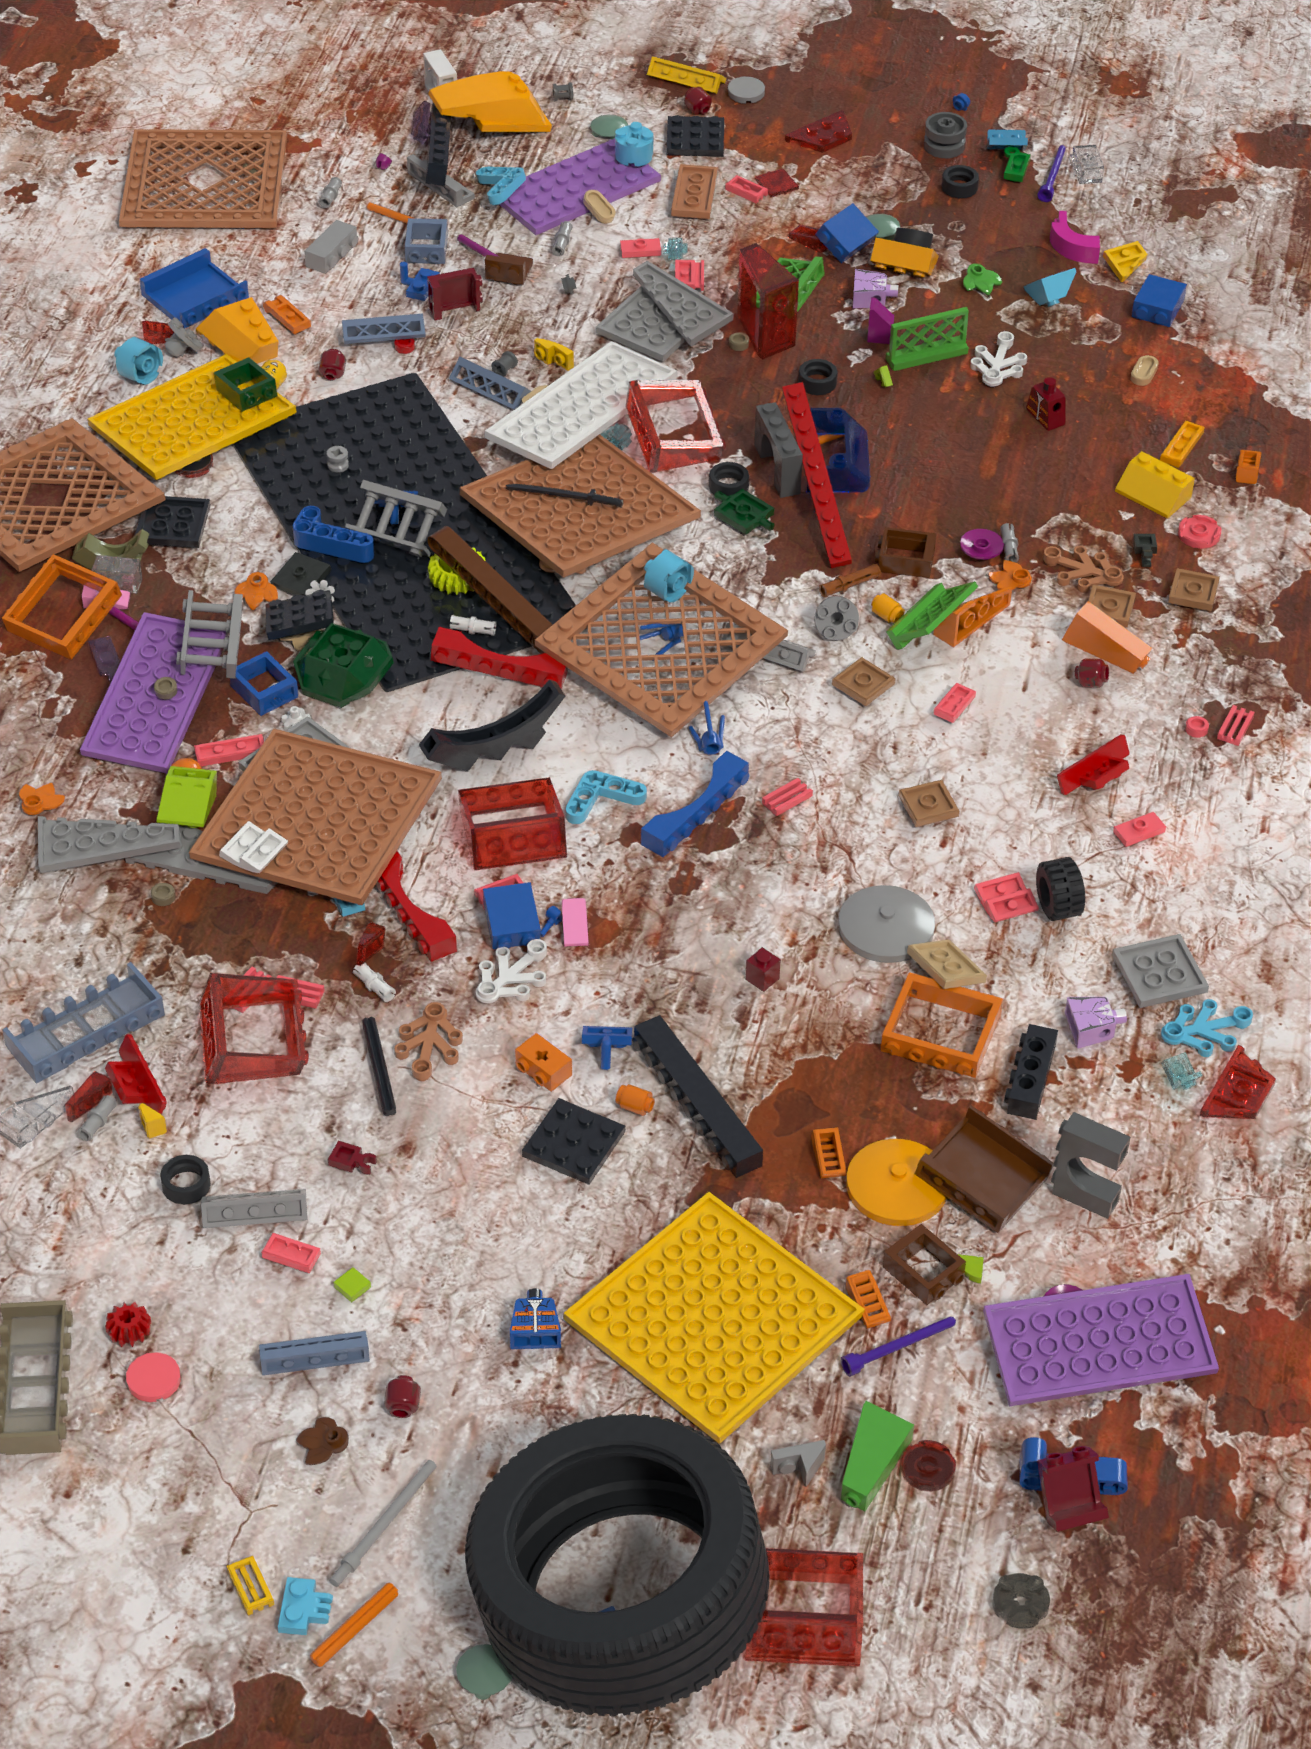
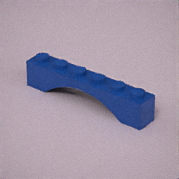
M729 751L723 753L713 763L711 782L704 793L690 805L680 810L655 815L641 828V845L661 857L675 850L678 843L684 838L689 837L699 824H703L713 811H717L727 798H731L741 785L743 786L747 783L750 776L749 762Z

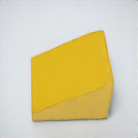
M143 1103L139 1104L140 1120L147 1137L150 1139L165 1134L167 1129L164 1116Z

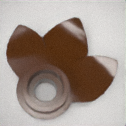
M321 1417L316 1419L315 1427L303 1430L297 1436L296 1441L300 1446L309 1449L305 1464L317 1465L326 1462L333 1453L343 1452L348 1446L349 1435L343 1427L337 1426L334 1419Z

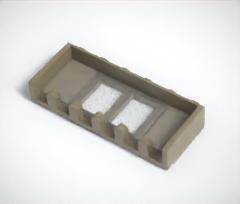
M66 1300L1 1303L3 1325H0L2 1342L0 1347V1454L17 1455L61 1452L62 1440L66 1439L67 1436L66 1423H63V1417L68 1416L67 1400H64V1394H69V1378L65 1377V1371H70V1355H66L67 1349H71L72 1346L71 1333H68V1327L73 1326L72 1311L67 1310Z

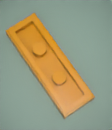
M1185 421L1161 454L1160 461L1179 468L1203 435L1205 427Z

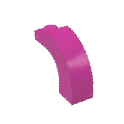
M1059 211L1058 219L1055 218L1054 222L1051 223L1050 242L1053 248L1062 256L1073 261L1098 264L1100 236L1082 235L1072 231L1067 224V211Z

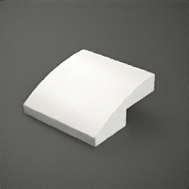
M248 821L220 850L219 856L240 868L260 873L288 844V840L270 828L265 832Z

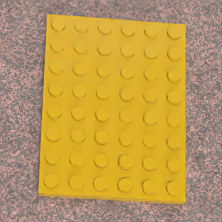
M225 354L89 417L87 421L88 426L157 480L247 436H251L264 428L270 427L274 423L287 419L289 416L297 413L296 406L278 392V396L243 412L216 390L213 372L237 363ZM253 379L237 387L243 390L257 382Z

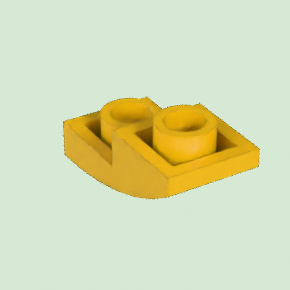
M534 339V356L547 365L555 362L567 371L574 368V351L550 340Z

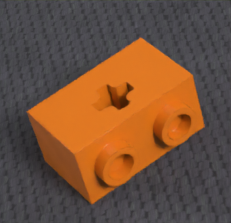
M535 1033L515 1049L517 1068L531 1076L538 1085L544 1086L551 1092L572 1076V1059L538 1033Z

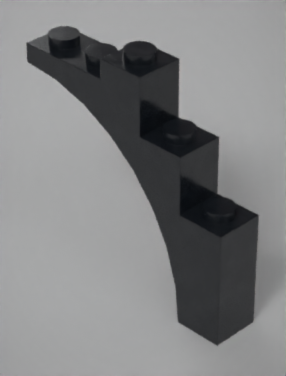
M549 680L534 697L511 714L478 728L458 731L431 728L420 742L419 747L428 760L467 772L480 755L501 761L513 744L530 749L535 748L546 733L543 725L566 695L556 681Z

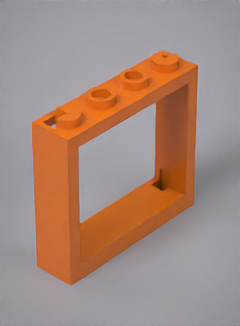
M53 554L43 564L37 575L30 580L25 590L18 595L13 605L6 610L2 620L8 632L72 660L120 599L122 593L116 581ZM59 575L99 591L62 640L22 623Z
M909 972L883 1031L881 1051L976 1078L1000 1019L1003 998L964 987L943 989L934 979ZM909 996L987 1018L973 1055L895 1033V1028Z

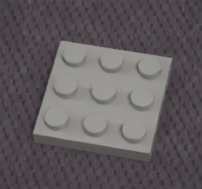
M1181 934L1113 949L1112 956L1140 1008L1208 993L1209 985Z

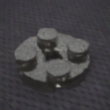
M1015 1573L1004 1575L999 1579V1583L994 1589L992 1605L995 1614L998 1617L1000 1615L1006 1620V1624L1018 1629H1027L1038 1625L1039 1621L1046 1617L1050 1606V1595L1041 1577ZM1021 1596L1026 1598L1027 1601H1025V1605H1019V1601L1014 1600V1598Z

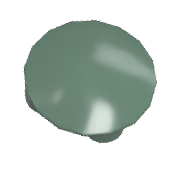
M607 114L596 117L591 122L590 127L593 136L610 137L612 140L615 139V131L628 126V123L620 116Z
M873 214L866 217L879 231L876 238L893 240L895 238L896 228L900 227V223L896 218L887 214Z
M490 1644L476 1645L468 1649L459 1658L456 1667L457 1679L461 1686L481 1700L488 1699L491 1695L504 1690L513 1680L512 1675L500 1663Z

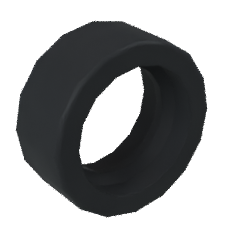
M954 165L948 167L943 172L942 190L945 194L954 198H968L976 194L978 190L979 174L975 169L965 165ZM955 180H962V181H966L967 183H957V182H954V181H955Z
M897 227L894 241L931 249L933 234Z
M808 360L799 368L798 383L803 382L805 392L808 394L826 395L836 388L837 368L827 360ZM823 375L828 378L817 380L808 376Z
M722 462L710 470L709 489L713 495L720 491L730 496L736 494L741 489L748 492L749 473L743 465L735 462ZM722 478H734L739 480V482L733 484H726L718 480Z
M179 1155L168 1160L160 1173L163 1194L168 1200L176 1204L187 1205L198 1202L207 1195L211 1186L208 1165L203 1159L194 1155ZM183 1172H193L201 1176V1179L196 1184L189 1187H177L170 1183V1180L175 1175Z

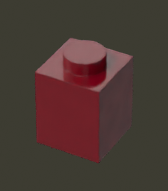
M761 947L746 960L745 980L765 992L780 979L781 959Z

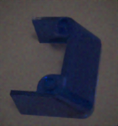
M810 408L817 435H845L846 453L832 455L829 459V466H826L833 492L867 491L870 487V466L866 429L844 409Z

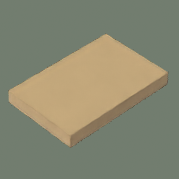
M949 939L908 945L907 953L943 989L986 983L987 975Z

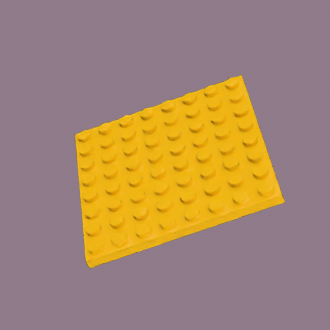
M708 1192L563 1313V1319L720 1444L861 1319L865 1309L712 1193Z

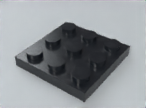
M668 116L666 155L724 157V117Z
M165 496V501L141 512L135 535L141 529L148 532V545L199 548L211 504L210 499Z
M317 590L309 595H295L291 599H276L265 604L268 641L324 629L331 623H334L330 590Z
M558 1098L522 1149V1157L590 1185L626 1132V1126Z

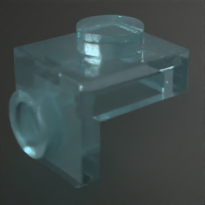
M1186 1052L1161 1062L1173 1090L1180 1087L1183 1090L1190 1089L1196 1086V1080L1203 1076L1201 1071L1195 1073Z

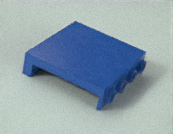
M206 248L140 278L141 295L171 320L176 317L184 325V328L206 319L214 309L249 298L248 282L245 280L238 284L211 262L210 251Z

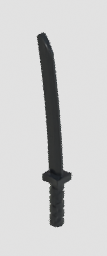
M525 484L506 485L507 490L586 500L590 506L594 502L620 508L623 506V499L596 494L595 489H591L590 493Z

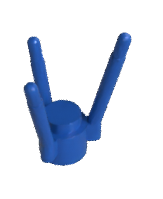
M654 623L640 626L641 630L662 628L639 636L640 640L662 634L665 640L671 641L655 655H663L671 647L681 643L680 638L683 637L682 624Z
M704 701L708 731L700 739L693 726H689V730L698 744L699 751L713 755L724 748L725 716L721 715L719 733L716 734L712 728L708 701Z

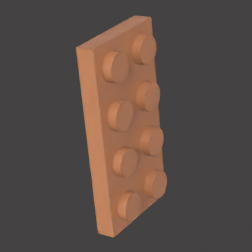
M680 164L671 216L710 219L718 167Z

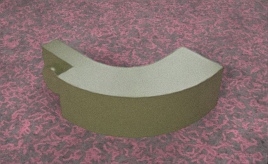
M141 529L128 542L120 545L107 544L88 533L76 544L72 559L98 572L122 573L129 571L140 564L142 554L148 547L149 533Z

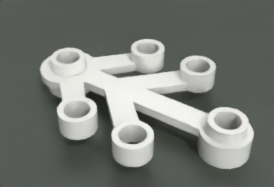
M1004 331L998 334L997 344L999 348L995 358L987 351L986 346L979 345L975 348L976 357L971 359L970 368L980 371L983 374L982 381L990 387L1000 385L1004 378L1010 376L1020 378L1023 375L1022 366L1027 363V355L1025 353H1017L1015 356L1004 359L1006 351L1011 348L1014 341V335L1010 332ZM981 358H983L992 368H987L983 364V360ZM1013 365L1010 369L1000 371L1002 368Z
M540 939L531 940L527 945V954L510 968L508 967L510 950L507 947L497 948L495 954L496 960L499 963V977L492 981L491 975L494 973V965L491 961H482L479 964L482 982L476 988V998L482 1003H493L499 997L513 996L519 1001L528 1000L530 988L527 985L521 984L517 987L503 986L512 983H532L535 987H543L546 984V974L543 971H535L533 973L520 972L533 961L544 959L547 954L546 943Z

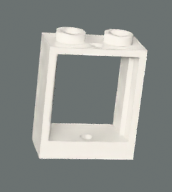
M441 49L423 53L424 83L428 91L457 80L456 71Z

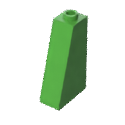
M865 1401L842 1483L841 1500L853 1508H859L863 1511L867 1510L913 1440L914 1424Z

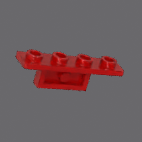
M1118 735L1058 773L1057 779L1061 794L1067 795L1081 785L1095 790L1101 789L1106 783L1120 777L1123 772L1130 769L1128 760L1123 759L1130 754L1126 736Z
M126 1034L119 1048V1054L123 1061H109L105 1070L122 1104L145 1103L148 1107L162 1115L167 1104L166 1098L162 1094L132 1034Z

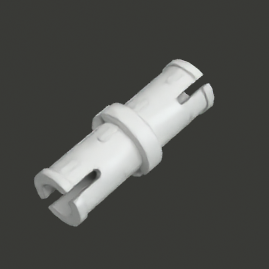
M452 615L450 622H452L450 629L469 631V634H475L476 632L495 635V621L478 620L477 617L473 616L465 618Z
M359 962L354 967L356 970H353V974L365 983L368 990H373L384 1002H389L394 998L396 990L383 980L381 974L375 973L365 962Z

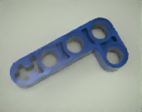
M316 506L304 507L293 523L294 544L299 548L363 563L369 562L374 558L373 537L371 535L321 523V512Z
M1027 1438L1021 1445L1019 1480L1020 1486L1028 1490L1042 1491L1037 1460L1046 1458L1048 1454L1047 1444L1041 1438ZM1099 1457V1461H1096L1095 1465L1100 1494L1120 1495L1128 1490L1127 1463L1119 1458Z

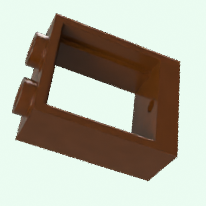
M885 527L883 536L879 535L878 548L881 550H876L875 562L879 563V568L884 573L930 578L937 533ZM888 548L924 552V556L922 559L890 555L887 552Z
M920 1224L884 1251L882 1267L924 1304L928 1305L932 1301L942 1298L953 1285L957 1286L965 1278L966 1261L923 1224ZM923 1248L947 1267L946 1270L930 1282L906 1263L908 1259Z

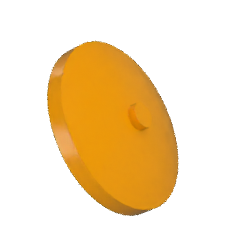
M905 1139L880 1140L861 1149L851 1160L846 1179L847 1192L854 1206L868 1218L891 1226H910L932 1218L942 1209L947 1197L915 1175L919 1160L925 1153L930 1155L932 1150L920 1143Z

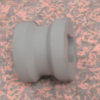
M333 446L327 450L329 470L332 472L347 470L349 467L347 449L342 446Z

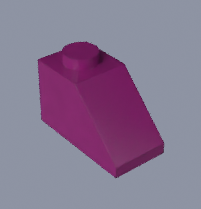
M871 297L867 342L890 344L891 324H894V315L879 300Z

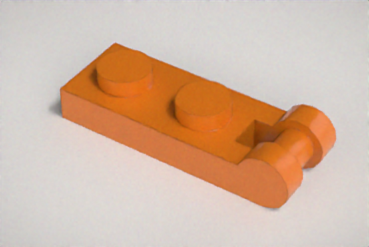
M282 295L276 296L272 301L267 300L263 302L265 312L271 313L293 334L311 327V320Z

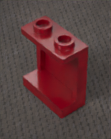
M474 267L427 276L428 306L434 321L442 319V311L467 306H474L476 312L481 311L480 303H483V296L480 287H482L483 283L481 275H477Z
M1078 1446L1073 1448L1071 1452L1063 1454L1051 1453L1046 1458L1037 1460L1047 1523L1057 1532L1109 1518L1108 1508L1101 1502L1095 1465V1462L1099 1461V1455L1090 1447Z

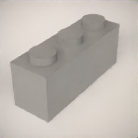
M339 220L334 221L304 251L306 267L326 274L356 246L358 242L357 227Z

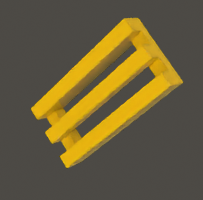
M253 1555L227 1565V1572L248 1616L253 1614V1610L258 1609L259 1612L264 1610L263 1606L268 1605L271 1607L274 1605V1599ZM246 1565H250L264 1598H259L245 1568ZM236 1569L240 1570L254 1602H249L235 1571Z

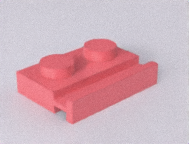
M675 260V278L694 290L695 288H701V291H704V260H701V262H695V260Z

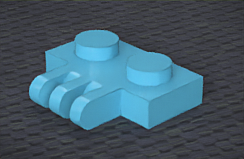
M287 1577L278 1623V1633L307 1635L309 1623L327 1624L329 1622L330 1616L328 1614L331 1612L330 1604L333 1601V1595L315 1592L316 1581L314 1579Z

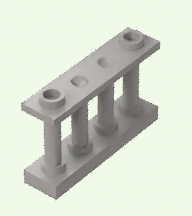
M363 480L360 488L365 493V497H367L357 525L354 526L346 523L345 528L367 533L373 537V541L407 550L413 556L422 557L424 555L430 557L431 553L424 546L433 519L437 515L445 517L447 508L440 501ZM382 499L385 500L386 505L376 532L365 529L374 502ZM398 504L405 506L406 510L396 537L385 535L384 533L394 506ZM417 510L424 511L426 515L416 542L404 540L414 512H417Z
M189 590L188 599H183V613H186L182 652L177 651L176 661L177 665H181L182 675H185L186 664L189 663L222 666V668L226 669V678H236L243 594H234L233 603L229 602L226 605L193 602V591ZM192 611L226 613L228 616H231V620H227V622L192 619ZM190 628L226 631L230 635L225 637V639L190 637ZM188 646L224 648V651H228V654L223 655V657L188 654Z

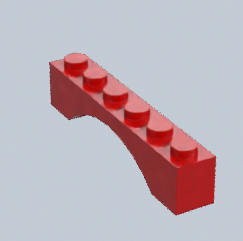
M443 627L438 628L432 643L431 661L543 687L549 680H553L562 689L568 673L566 666L547 653L533 656L502 655L476 645L460 631Z
M396 851L377 881V889L379 892H384L388 905L391 908L394 907L399 921L407 926L409 936L412 939H416L420 952L423 955L426 954L431 962L457 952L456 935L446 920L424 912L406 896L401 886L403 861L399 852Z

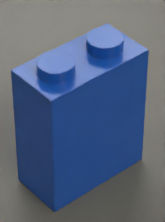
M852 203L823 223L815 235L842 264L870 244L879 231Z
M1149 274L1134 300L1132 317L1170 327L1185 300L1187 284Z
M531 882L483 889V904L492 949L527 946L531 940L540 939L541 929Z

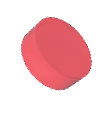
M1193 716L1186 721L1185 731L1188 735L1195 738L1204 737L1208 733L1209 723L1203 717Z

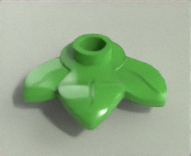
M971 264L967 269V275L963 279V285L967 291L977 288L986 295L991 294L993 285L1002 284V280L997 273L986 270L980 264Z

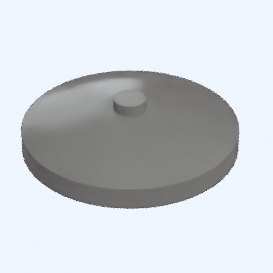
M879 885L862 889L851 895L844 902L839 913L838 928L844 943L859 956L876 962L895 963L912 959L907 953L908 945L932 941L935 930V918L928 903L916 893L897 886Z

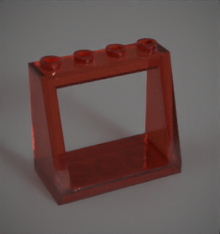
M754 243L740 249L737 315L757 355L763 360L796 346L799 280L760 245ZM757 291L760 295V310L756 307Z
M699 380L629 381L625 407L649 472L655 473L722 459L723 450L726 449L725 440L719 435V424L713 419L712 406L707 403L706 390L701 387ZM694 397L710 440H659L647 406Z
M550 777L458 790L460 813L474 871L567 858L565 817ZM544 806L546 814L478 824H474L471 817L473 815Z
M210 973L199 1000L205 1079L207 1084L300 1075L304 1065L308 1064L309 1053L304 1047L306 1043V1030L302 1028L304 1010L300 1009L302 990L298 989L297 979ZM282 1003L287 1055L227 1051L223 1009Z
M766 1548L769 1562V1580L850 1584V1614L765 1610L751 1642L746 1644L745 1661L860 1667L863 1634V1553Z

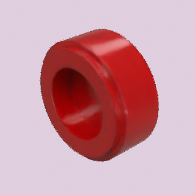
M414 339L395 340V350L401 354L413 352L415 349Z

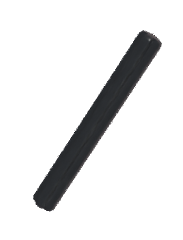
M372 1016L369 1018L365 1017L362 1020L382 1111L385 1116L395 1115L396 1104L376 1020Z

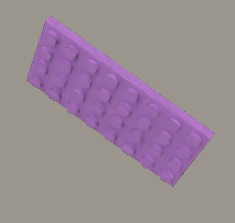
M612 139L526 176V180L499 205L533 234L538 235L559 226L561 222L564 223V221H570L589 213L590 211L583 203L584 195L588 190L599 191L609 203H612L660 182L661 174L648 164L635 166L634 163H628V166L619 163L615 157V139Z
M143 613L80 748L81 755L168 773L216 667L215 665L187 663L185 675L181 674V665H177L176 661L177 651L182 652L184 620ZM190 628V637L213 639L229 637V633H226V631ZM188 646V654L220 657L224 648ZM171 677L176 681L178 691L173 698L164 700L156 696L154 683L159 678Z
M1190 1274L986 1305L983 1309L1009 1407L1216 1374L1219 1370Z

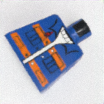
M529 1289L527 1291V1298H519L515 1301L510 1327V1349L561 1348V1327L554 1299L543 1298V1292L540 1289Z

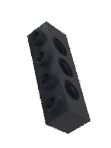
M1029 1024L1027 1033L1021 1034L1019 1047L1022 1048V1051L1016 1052L1014 1061L1017 1070L1012 1069L1009 1084H1012V1088L1006 1089L1004 1103H1008L1007 1114L1037 1120L1056 1048L1058 1030Z

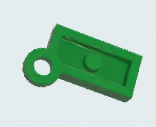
M1007 147L1004 155L1009 158L1004 172V179L1013 182H1023L1031 154L1021 153L1016 147Z

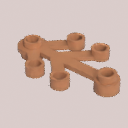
M1050 546L1044 550L1043 560L1048 566L1060 564L1075 569L1070 572L1063 571L1058 573L1057 583L1061 586L1069 585L1072 579L1081 578L1078 580L1077 589L1080 592L1086 593L1090 591V587L1093 585L1107 584L1109 586H1118L1123 582L1124 576L1121 569L1111 566L1107 561V555L1104 553H1096L1092 562L1087 554V549L1083 546H1076L1073 557L1081 560L1082 563L1062 557L1061 550L1057 547ZM1091 575L1096 576L1091 579L1082 578Z
M429 1003L423 1010V1016L399 1027V1037L406 1042L395 1045L396 1058L400 1060L408 1058L410 1050L423 1044L420 1058L412 1063V1075L418 1081H426L432 1075L430 1058L433 1045L444 1054V1062L446 1064L454 1065L458 1062V1051L455 1048H451L450 1045L458 1046L462 1044L463 1033L455 1029L447 1020V1010L441 1003ZM427 1025V1029L414 1037V1031ZM438 1026L448 1034V1043L437 1033Z

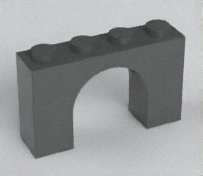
M777 403L756 406L754 446L760 458L774 456V486L780 498L801 494L803 454Z
M1073 1112L1068 1120H1063L1058 1133L1061 1137L1056 1146V1150L1059 1153L1053 1164L1056 1170L1051 1178V1182L1054 1183L1052 1194L1109 1219L1119 1202L1122 1185L1095 1174L1082 1163L1079 1157L1091 1159L1117 1171L1128 1154L1131 1137Z

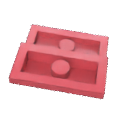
M1019 872L975 884L974 890L994 923L1039 910L1031 889H1026Z

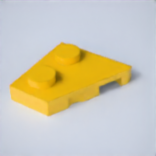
M1139 241L1105 250L1103 258L1120 282H1124L1146 260L1148 254Z

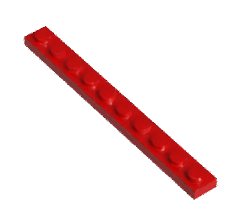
M803 382L783 386L782 391L795 439L803 454L802 465L830 568L852 564Z

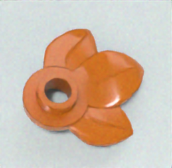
M1004 560L1003 571L989 572L988 574L990 580L997 584V589H1003L1008 586L1012 590L1025 588L1032 581L1028 570L1023 569L1020 564Z
M262 572L250 574L247 580L240 583L234 591V594H243V598H245L246 604L251 610H255L263 600L271 602L278 599L277 588L269 583L268 577Z
M48 783L37 789L25 784L19 792V797L23 801L22 810L29 815H37L44 810L58 808L65 801L64 795H55L53 783Z

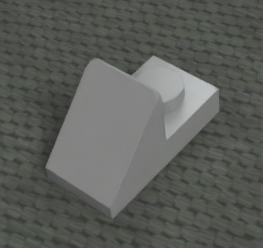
M825 1440L771 1450L770 1467L772 1474H789L795 1470H800L804 1485L807 1487L825 1460Z

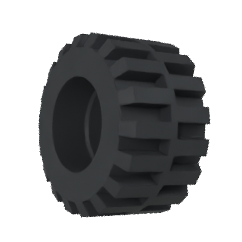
M1065 857L1039 863L1036 873V888L1040 905L1048 919L1056 921L1082 915L1086 899L1085 887L1081 872L1075 861L1071 857Z

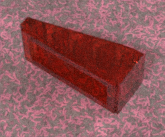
M798 225L788 234L790 239L817 252L823 253L828 249L815 235L819 228Z
M142 321L144 341L151 344L165 343V339L170 338L175 333L168 323Z
M373 922L368 923L358 944L356 965H363L383 949L386 932L385 926Z
M94 1071L65 1103L67 1120L70 1122L75 1121L98 1105L104 1095L110 1096L113 1093L111 1079Z

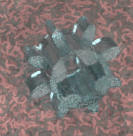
M668 238V243L663 244V254H668V259L681 260L683 255L688 253V244L683 243V238Z
M616 423L614 427L611 426L606 431L609 435L606 439L620 450L628 447L632 442L630 439L632 433L626 425Z

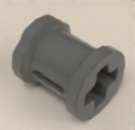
M568 82L566 85L552 84L554 101L561 98L573 99L572 82Z
M505 351L499 360L492 362V371L504 377L510 368L517 366L518 360L512 352Z

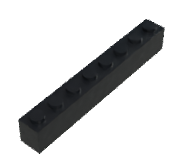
M433 101L430 114L425 184L445 186L451 116L441 115Z
M661 1015L635 1025L634 1037L632 1038L634 1047L637 1051L643 1053L648 1066L655 1069L660 1082L666 1084L670 1089L672 1098L675 1101H679L687 1118H691L694 1121L699 1134L706 1137L711 1150L714 1153H718L726 1170H730L738 1178L762 1167L763 1149Z

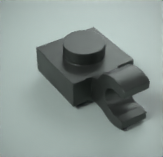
M1133 534L1135 554H1142V567H1151V558H1153V554H1157L1155 534Z

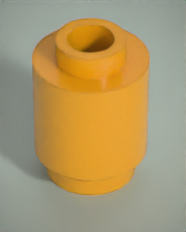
M885 593L875 596L872 600V612L888 623L892 622L895 624L905 613L902 605Z

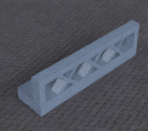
M423 313L342 320L344 344L426 337Z
M460 356L449 377L450 380L513 410L518 408L522 398L531 392L526 387ZM461 368L467 370L468 377L460 380L457 376ZM479 376L483 377L484 385L475 387L473 379ZM495 384L499 385L501 392L492 395L490 387ZM511 392L518 394L513 404L508 402L506 394Z
M366 1331L259 1345L262 1376L370 1362Z

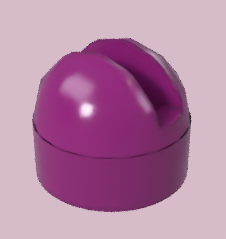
M379 153L375 163L377 168L386 170L390 167L392 160L385 154Z

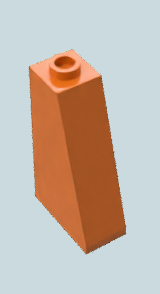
M1089 601L1077 612L1062 638L1064 642L1133 674L1139 667L1144 669L1151 659L1148 655L1152 647Z

